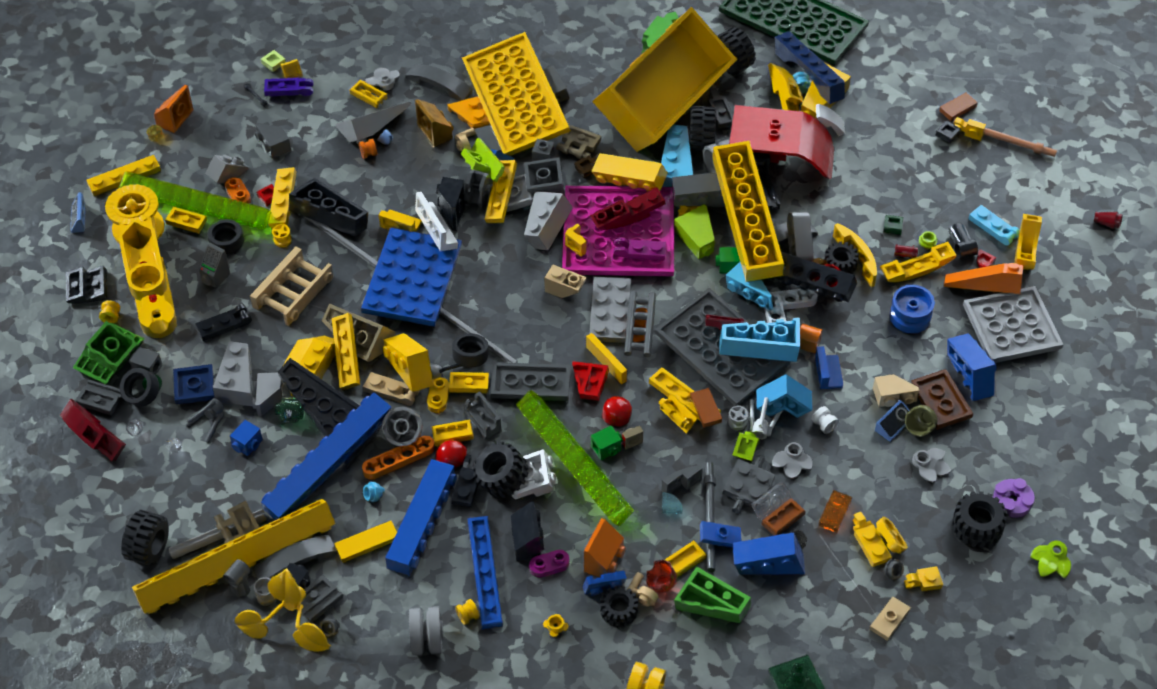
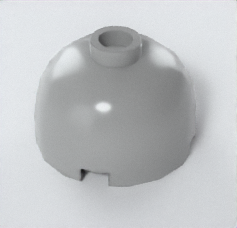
M396 407L390 410L384 417L382 429H384L385 437L390 443L397 446H408L416 442L421 436L423 422L420 415L412 408Z

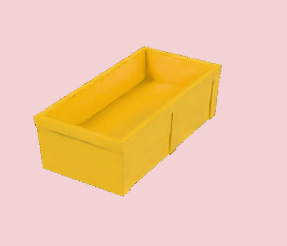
M691 7L672 23L658 40L629 65L630 67L592 102L633 149L638 152L657 142L722 76L737 58Z

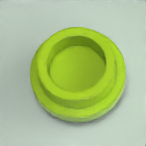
M926 231L920 235L919 244L923 248L931 249V247L937 245V237L933 232Z

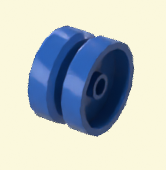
M918 285L900 287L894 293L890 310V320L894 327L909 334L924 331L931 322L935 305L933 295L929 290Z

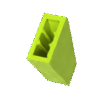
M705 204L674 219V232L698 259L709 256L714 252L715 239Z

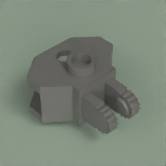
M471 169L465 184L464 201L466 205H470L473 202L478 204L479 208H484L492 189L489 174Z

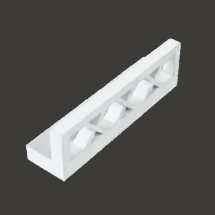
M416 192L415 211L440 251L457 249L458 242L434 203H428L422 192Z

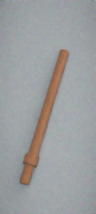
M985 128L984 131L986 136L1034 150V153L1040 155L1043 153L1055 157L1057 150L1045 147L1044 144L1038 142L1035 144Z

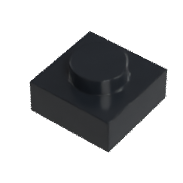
M945 121L936 130L935 135L951 143L960 134L961 128Z

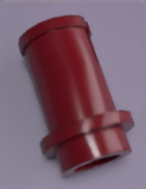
M896 244L894 256L913 259L918 255V247H915V245L911 247Z

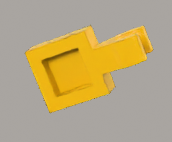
M937 566L917 569L916 574H907V580H904L906 589L920 586L922 591H929L943 587V581Z

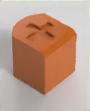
M802 323L800 327V349L816 353V347L820 344L823 330Z

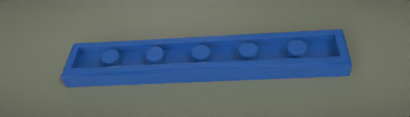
M488 516L467 518L482 629L503 627Z

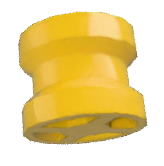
M279 224L272 229L273 241L277 247L284 248L292 242L290 228L287 225Z
M104 301L101 305L102 311L99 314V319L104 323L106 321L116 323L119 318L120 305L115 301Z
M472 599L467 600L464 605L455 606L456 613L463 625L468 624L471 619L476 620L480 618L479 611Z

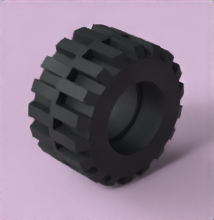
M731 27L718 35V38L737 58L726 70L727 73L737 75L755 63L756 52L754 45L747 34L741 29Z
M693 106L690 116L689 145L691 151H703L705 146L715 144L716 109L715 107Z
M495 442L490 447L486 446L483 452L480 451L479 457L474 461L476 465L473 466V475L476 481L490 495L503 498L507 494L511 496L515 490L521 489L520 485H524L526 482L524 479L528 477L527 470L529 467L526 464V459L514 446L507 442H499L498 444ZM505 465L504 469L500 473L496 474L497 471Z
M979 491V494L971 492L970 496L968 494L964 495L956 505L952 520L953 531L957 533L956 537L963 539V543L966 545L970 543L971 547L979 545L980 548H984L985 545L990 547L993 545V542L997 543L1003 534L1007 522V510H1004V504L999 503L1000 499L997 497L993 498L992 494L988 493L986 495L982 491ZM971 516L983 517L989 523H978Z
M145 510L135 512L123 533L121 543L123 558L146 566H152L162 555L168 540V519L165 516Z

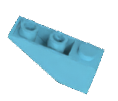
M741 262L726 274L727 288L730 291L740 294L761 307L773 310L772 296L761 279L746 282Z

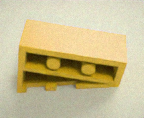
M405 333L383 339L384 356L412 392L433 386L429 354L426 348Z

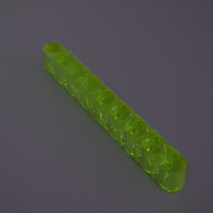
M124 172L118 187L122 188L131 184L144 185L155 192L159 203L220 219L234 220L239 224L262 230L266 229L272 213L264 207L130 172Z
M529 390L517 403L518 409L611 522L620 527L634 512L633 508L541 397L534 391Z

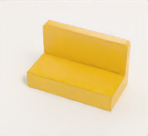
M381 210L379 213L380 227L388 230L396 228L417 232L422 224L421 219L393 210L388 212Z

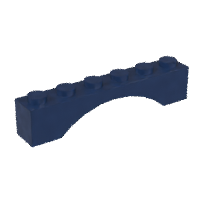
M790 31L775 37V54L784 62L793 61L800 65L813 80L820 96L829 104L845 98V81Z

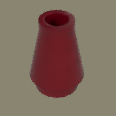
M1096 211L1094 222L1114 230L1115 228L1120 229L1123 214Z

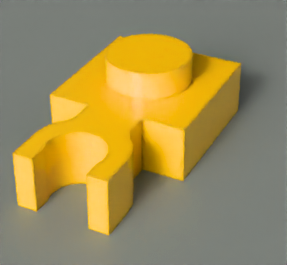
M956 118L954 124L961 128L960 131L965 132L964 136L979 141L982 140L986 124L971 119L965 122L961 118Z

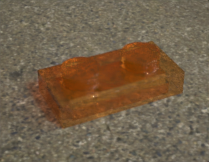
M833 490L818 526L838 533L852 502V497Z

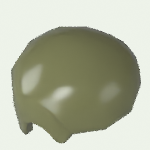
M916 406L907 412L905 416L906 428L915 436L922 437L929 434L935 429L937 424V416L929 406Z

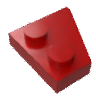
M573 361L572 365L580 398L599 401L609 373L608 365Z

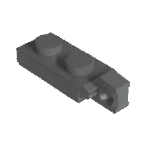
M716 88L709 89L708 105L716 109L718 128L732 127L733 113L726 97L720 96Z

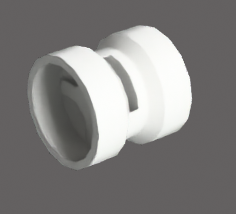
M826 406L816 410L811 418L815 424L820 425V429L824 434L832 432L839 424V420L830 414V410Z

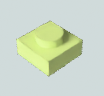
M275 50L261 58L262 64L272 72L280 68L281 64L286 63L285 58Z

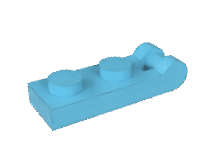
M982 205L969 214L970 221L1004 245L1008 246L1012 243L1013 239L1019 237V228L1012 227Z

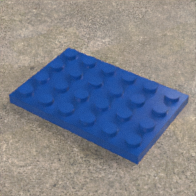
M390 228L363 301L361 313L435 326L462 246V240H457V249L440 251L429 234Z

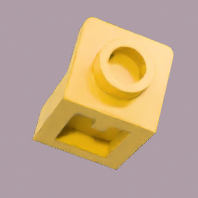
M576 224L566 231L565 245L582 257L586 253V240L581 236V226Z

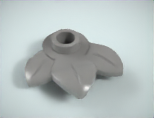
M378 68L374 71L373 77L366 79V83L371 86H379L384 91L390 90L394 87L395 80L399 78L400 74L397 70L389 72L386 68Z
M792 442L784 448V451L777 452L774 455L772 466L783 468L785 475L790 479H794L799 476L802 469H812V459L804 453L800 444Z
M931 448L928 451L920 450L912 457L913 465L919 469L920 476L926 481L935 482L937 476H945L951 472L950 467L942 460L945 456L944 450L938 448Z

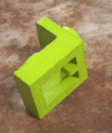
M745 431V434L739 433L732 455L752 462L757 445L760 442L759 438H756V434Z

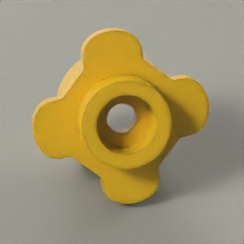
M560 614L551 615L548 620L543 622V627L549 630L551 637H557L560 632L568 630V624L564 623V619Z

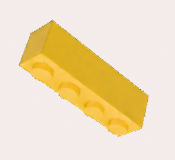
M599 153L592 169L596 180L601 183L608 182L617 186L626 185L634 189L637 187L644 188L647 191L656 187L660 191L668 174L662 163Z

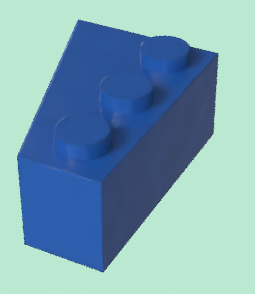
M969 333L947 339V355L957 373H962L965 379L963 381L964 386H969L972 391L970 396L972 401L994 396L997 367L995 362L988 357L986 351L982 350L978 345L977 340H974Z

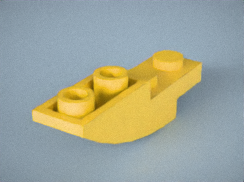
M770 63L768 67L773 92L780 95L782 110L800 111L799 104L803 102V98L796 80L783 67Z

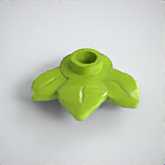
M1055 540L1048 545L1037 546L1032 551L1030 557L1039 561L1038 570L1041 577L1056 571L1062 578H1066L1070 572L1071 562L1066 556L1067 547L1063 542ZM1058 547L1061 552L1055 553L1053 548Z

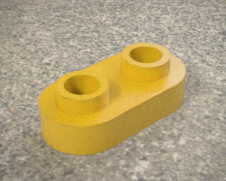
M438 377L433 379V386L429 387L427 406L431 412L441 413L447 407L449 381L446 378Z
M882 517L876 522V529L887 541V547L891 552L901 554L907 549L905 540L888 518Z

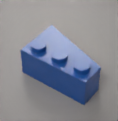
M794 532L733 543L734 565L739 574H805L803 551Z

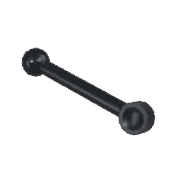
M250 84L244 85V89L250 91L260 101L262 106L267 105V101L263 100L251 88Z

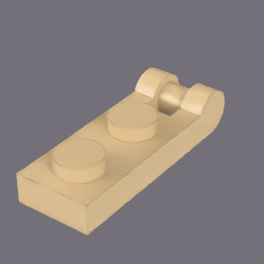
M372 372L363 385L364 392L371 394L375 392L380 397L408 406L413 405L415 395H418L420 390L412 392L406 383Z

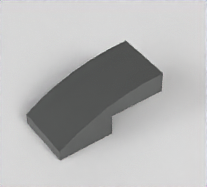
M700 465L692 466L668 475L662 479L661 491L667 496L681 485L688 490L702 479L703 468Z

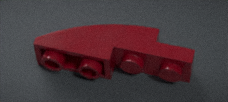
M656 187L626 203L622 199L591 214L590 217L598 230L615 229L650 217L651 211L665 205L666 202Z
M73 399L69 400L61 412L60 416L64 422L92 449L99 450L111 461L117 460L126 444L100 424V420Z

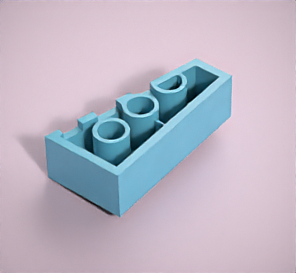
M673 124L668 129L661 161L668 174L662 187H672V177L693 175L687 126Z

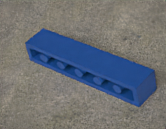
M431 459L385 557L387 569L410 575L413 568H417L419 554L424 552L427 545L426 539L434 530V521L440 517L442 512L441 506L443 502L448 500L450 486H454L457 475L454 472L453 465Z

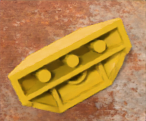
M319 336L298 340L285 363L289 358H292L322 379L336 355L334 338Z

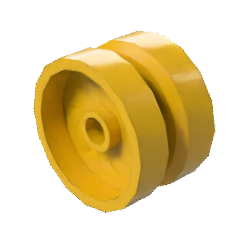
M636 662L626 689H664L666 670L655 667L648 677V665Z

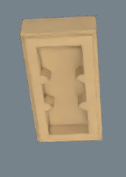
M892 596L870 626V630L888 641L909 613L911 607Z

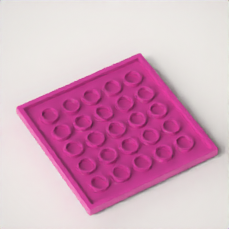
M565 186V197L573 209L564 222L562 268L579 275L674 276V196L672 187L661 188L660 193L666 204L651 211L650 217L624 227L598 230L590 217L591 214L622 199L626 203L648 191L644 188L637 187L634 189L629 186ZM576 224L581 226V236L586 240V253L582 257L565 245L566 231ZM617 238H626L628 240L666 242L665 260L628 259V257L615 256L613 253L616 247L614 241Z

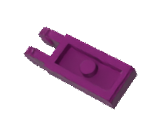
M617 238L614 241L616 247L613 253L615 256L628 257V259L665 260L666 242L628 240L626 238Z

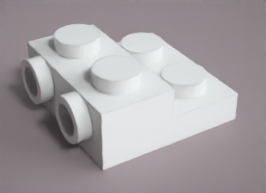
M544 449L523 456L529 467L527 470L528 477L524 479L526 481L524 485H520L521 489L514 491L512 497L516 500L533 493L538 497L555 491L554 485L558 481L555 473L552 472V467H555L553 457L549 456Z

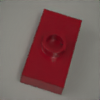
M709 314L705 318V326L718 327L719 330H722V325L744 323L742 318Z

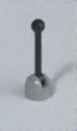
M437 364L430 365L432 379L442 377L444 371L461 366L454 364L442 368Z

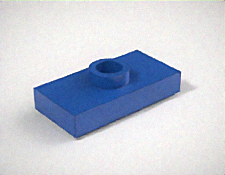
M702 521L700 523V542L733 548V543L741 542V527Z

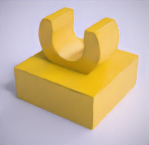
M297 59L281 64L285 78L303 77Z

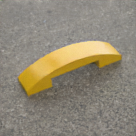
M835 224L833 231L834 239L837 243L842 241L844 245L845 242H848V246L852 244L854 246L853 249H857V253H859L858 259L863 265L862 276L871 288L874 287L877 267L869 247L853 231L841 224Z
M945 242L931 247L930 253L902 263L895 260L881 265L880 269L888 282L911 280L941 268L955 259L956 253L949 242Z

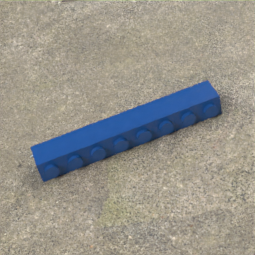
M375 392L370 396H366L356 410L350 411L343 423L340 422L334 427L333 433L328 437L325 436L315 450L307 453L305 460L301 464H296L292 468L291 473L286 478H282L272 492L269 491L264 495L261 502L263 510L274 520L294 512L382 425L384 417L392 410V407Z

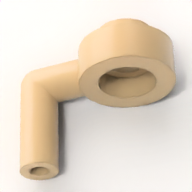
M474 128L455 135L456 146L459 151H462L464 148L471 150L467 137L476 134Z
M637 572L628 588L632 590V593L635 592L640 604L646 607L654 606L659 596L654 590L646 586H641L640 589H637L644 578L642 573Z

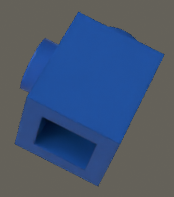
M244 420L230 435L232 448L246 456L255 451L263 440L260 428L247 420Z

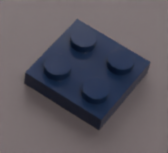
M212 364L173 369L176 405L209 401L215 398Z

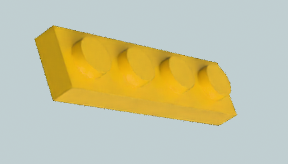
M151 155L86 181L93 196L160 172L161 168L155 156Z
M515 160L500 161L505 168L503 175L498 181H493L485 215L486 223H504L517 168Z
M295 167L277 169L268 221L270 228H274L279 224L288 226L290 216L289 193L294 191L297 173Z
M350 313L332 318L339 387L342 390L360 385L353 319Z
M662 367L649 378V384L667 397L673 394L700 421L690 398V393L695 392Z

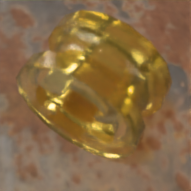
M152 125L146 131L150 141L157 142L164 137L162 127L159 125Z

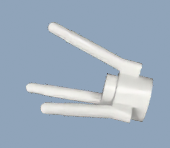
M767 397L764 399L760 419H757L756 422L754 418L753 399H750L749 432L756 434V438L766 439L767 436H771L772 429L782 411L777 413L771 424L768 425V421L765 420L768 403Z

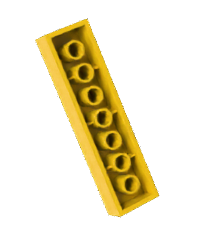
M750 141L713 147V163L745 281L749 282L783 276L784 261Z

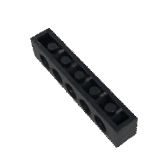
M783 252L781 254L784 266H786L783 270V276L768 278L770 280L778 279L786 285H796L804 291L812 290L819 296H830L838 302H849L858 283L855 275ZM798 272H803L800 276H795ZM820 277L818 281L813 282L814 278ZM832 283H837L835 287H830Z

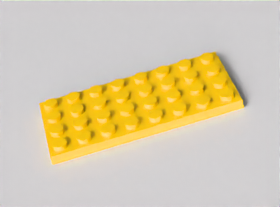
M525 32L462 57L504 154L512 156L534 147L537 139L548 141L570 132L569 125Z

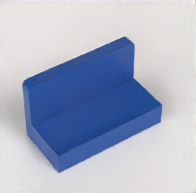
M824 346L816 347L815 362L820 389L843 388L838 355H826Z

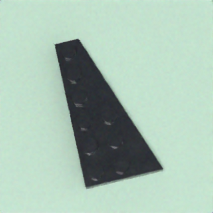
M289 358L278 371L279 377L323 437H328L333 433L334 427L340 422L343 423L350 411L356 410L360 406L292 358ZM382 425L343 462L347 469L382 428Z

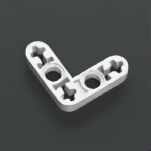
M794 289L769 292L775 304L772 311L764 307L767 323H774L779 319H784L785 322L784 310L814 306L818 295L809 289L808 291ZM793 297L795 301L788 302L786 301V298ZM778 314L780 315V318L773 319L771 315Z

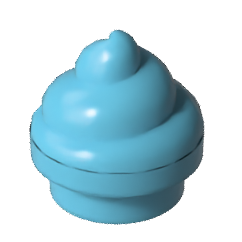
M369 482L363 487L365 500L371 502L378 501L385 492V489L375 482Z

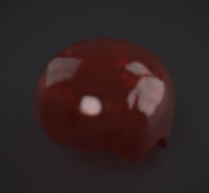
M664 559L654 561V567L651 570H647L646 584L658 594L671 590L676 584L677 573L672 564Z

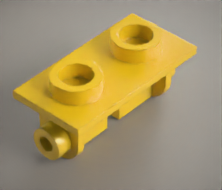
M670 394L667 399L662 398L659 401L660 409L687 434L698 418L673 394Z

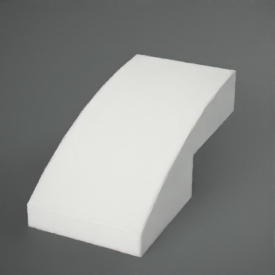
M817 104V119L826 128L831 126L838 136L845 134L844 120L830 108Z

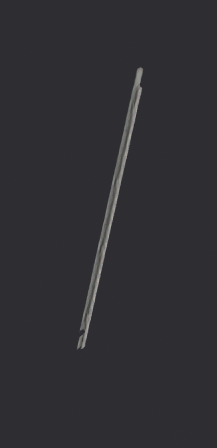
M306 218L376 268L378 261L327 225ZM441 307L439 314L466 333L479 334ZM487 340L489 350L502 357L501 360L506 363H517V360Z

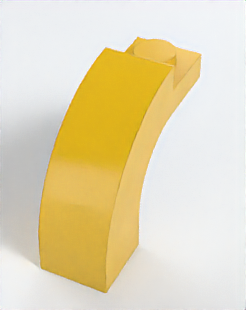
M1023 214L1014 263L1023 265L1024 270H1033L1035 268L1036 249L1042 225V217Z

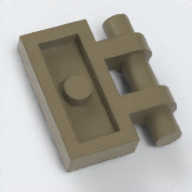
M569 125L570 132L562 135V141L565 144L558 143L556 149L562 151L563 154L574 155L580 160L589 155L591 156L586 151L594 153L601 142V136Z
M246 501L228 509L227 512L230 518L224 520L221 513L214 516L217 523L216 527L218 530H221L226 540L224 541L225 544L259 528ZM232 523L238 532V535L234 537L228 528V525Z

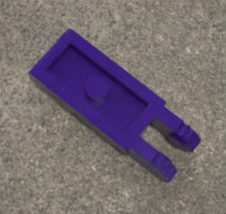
M306 78L265 79L264 95L311 96L313 94V88L311 87L314 81Z

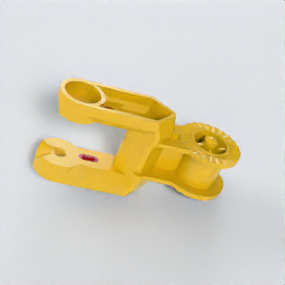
M131 184L112 192L106 201L105 210L108 218L113 222V237L120 244L128 286L132 296L135 298L142 331L148 337L163 338L170 335L177 326L169 280L158 246V239L164 232V220L157 211L159 202L155 192L144 185ZM155 314L161 315L159 318L153 317Z

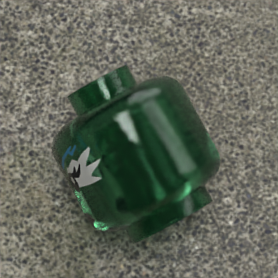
M283 397L280 403L275 405V415H279L280 422L297 423L300 419H303L304 409L296 398Z

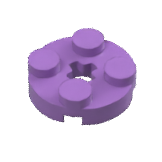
M1021 478L1001 481L996 485L993 498L997 497L1000 499L999 503L1004 504V510H1007L1009 517L1013 518L1028 514L1035 498L1032 489ZM1010 495L1016 496L1017 501L1009 499Z

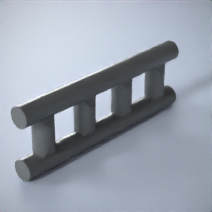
M630 291L624 349L626 356H631L632 350L644 351V357L651 356L656 302L655 292H650L648 298L637 297L636 291ZM636 304L648 305L647 313L636 312ZM635 319L646 320V328L634 327ZM633 335H645V342L634 343Z

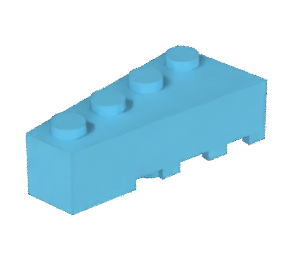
M793 318L792 321L785 322L784 319H779L774 323L757 321L756 324L751 325L747 322L722 325L719 344L720 355L797 361L800 349V318Z

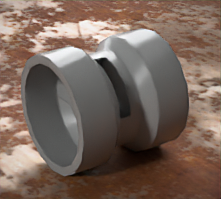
M267 577L258 579L253 586L256 600L263 606L271 605L276 601V598L268 590L267 585L270 578Z

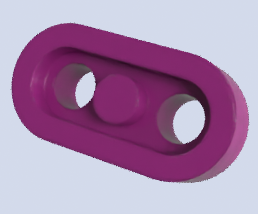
M555 550L535 556L529 563L530 573L535 577L542 578L565 571L570 565V557L564 550Z

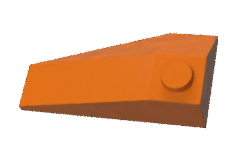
M1004 263L946 274L944 287L1020 294L1023 265Z

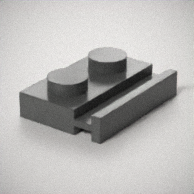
M88 379L87 385L83 387L75 402L84 408L112 416L122 396L119 388Z
M322 575L304 589L306 597L301 603L304 606L301 614L310 623H313L343 599V593L339 592Z

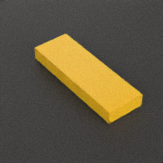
M590 333L587 335L586 348L602 365H608L609 372L620 384L627 381V369L594 334Z
M388 521L336 542L334 545L342 563L392 543L397 531L392 521Z

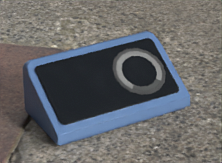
M81 192L77 194L71 206V233L84 232L86 204Z
M899 400L876 423L875 432L889 442L906 427L905 416L910 410L903 401Z

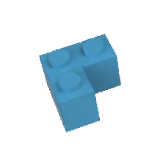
M787 374L756 389L757 409L762 411L764 399L767 397L766 415L769 417L786 410L798 418L813 410L812 391Z

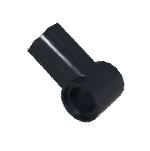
M956 223L949 228V234L955 244L954 249L957 258L960 259L978 254L977 242L975 239L970 238L964 225Z

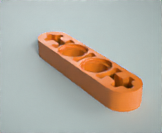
M421 436L411 445L398 446L368 459L362 465L364 477L370 480L379 478L432 454L435 449L433 438ZM406 450H410L413 452V454L409 457H405L402 455V453ZM388 458H392L395 460V462L391 465H387L384 463V461ZM372 467V469L375 470L371 472V470H368V468Z

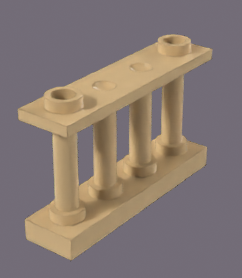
M295 246L250 295L252 307L259 310L263 305H268L280 311L284 315L285 325L289 326L293 321L297 320L299 314L323 287L331 282L333 279L332 265L328 263L323 270L303 260L302 249ZM301 267L317 276L312 282H309L293 272ZM289 279L306 289L299 295L282 286V284ZM279 292L294 300V302L289 307H286L270 297L274 293Z

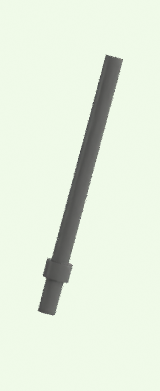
M707 462L705 464L706 476H704V486L706 487V522L715 523L714 487L716 486V477L714 476L713 463ZM707 543V571L714 572L715 545Z

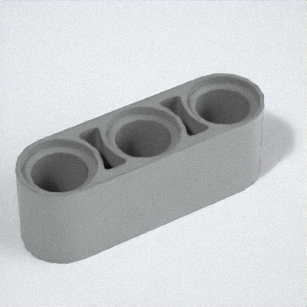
M789 212L787 215L789 254L813 262L814 254L810 215L808 212Z

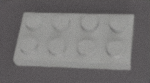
M594 277L589 334H594L601 342L625 343L631 279Z

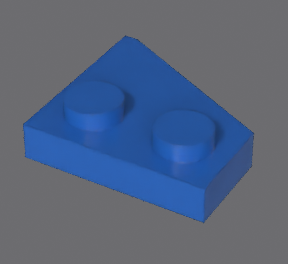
M625 571L605 573L596 579H593V576L586 577L583 584L585 595L589 593L592 596L602 593L603 589L610 587L614 590V586L621 588L627 579Z

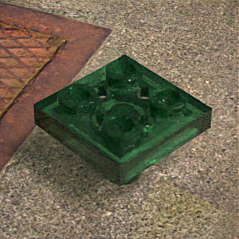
M808 654L768 669L776 689H825Z

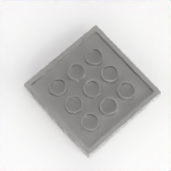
M1035 286L1021 289L1020 294L998 293L964 300L963 302L964 309L983 350L986 351L988 357L995 363L1063 348L1064 344Z

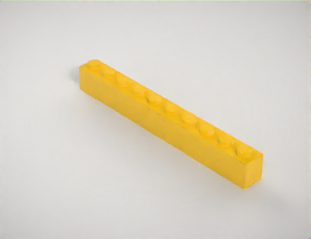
M320 499L133 586L132 589L144 614L147 612L151 614L158 611L160 606L166 603L173 604L179 601V597L185 594H195L204 585L211 586L216 584L218 579L223 577L237 559L252 567L256 564V561L262 558L266 559L275 552L300 540L310 539L313 537V534L319 531L320 533L329 531L331 526L336 523L327 502Z

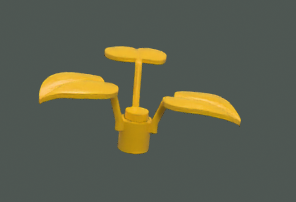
M288 569L272 577L267 585L269 592L274 598L283 600L275 610L265 619H262L256 611L245 610L240 612L234 620L237 627L246 635L260 639L268 633V627L264 623H267L283 606L289 611L297 609L295 627L298 630L293 633V638L297 644L306 650L317 652L331 647L325 634L318 626L312 623L300 625L301 612L304 607L301 603L306 597V592L297 585Z

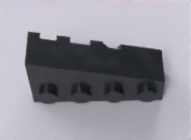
M316 178L311 179L289 193V211L354 237L367 229L368 211Z

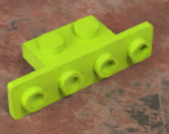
M477 138L471 150L466 148L462 150L461 155L464 157L465 162L471 166L472 170L489 174V177L495 182L503 175L505 166L480 138Z

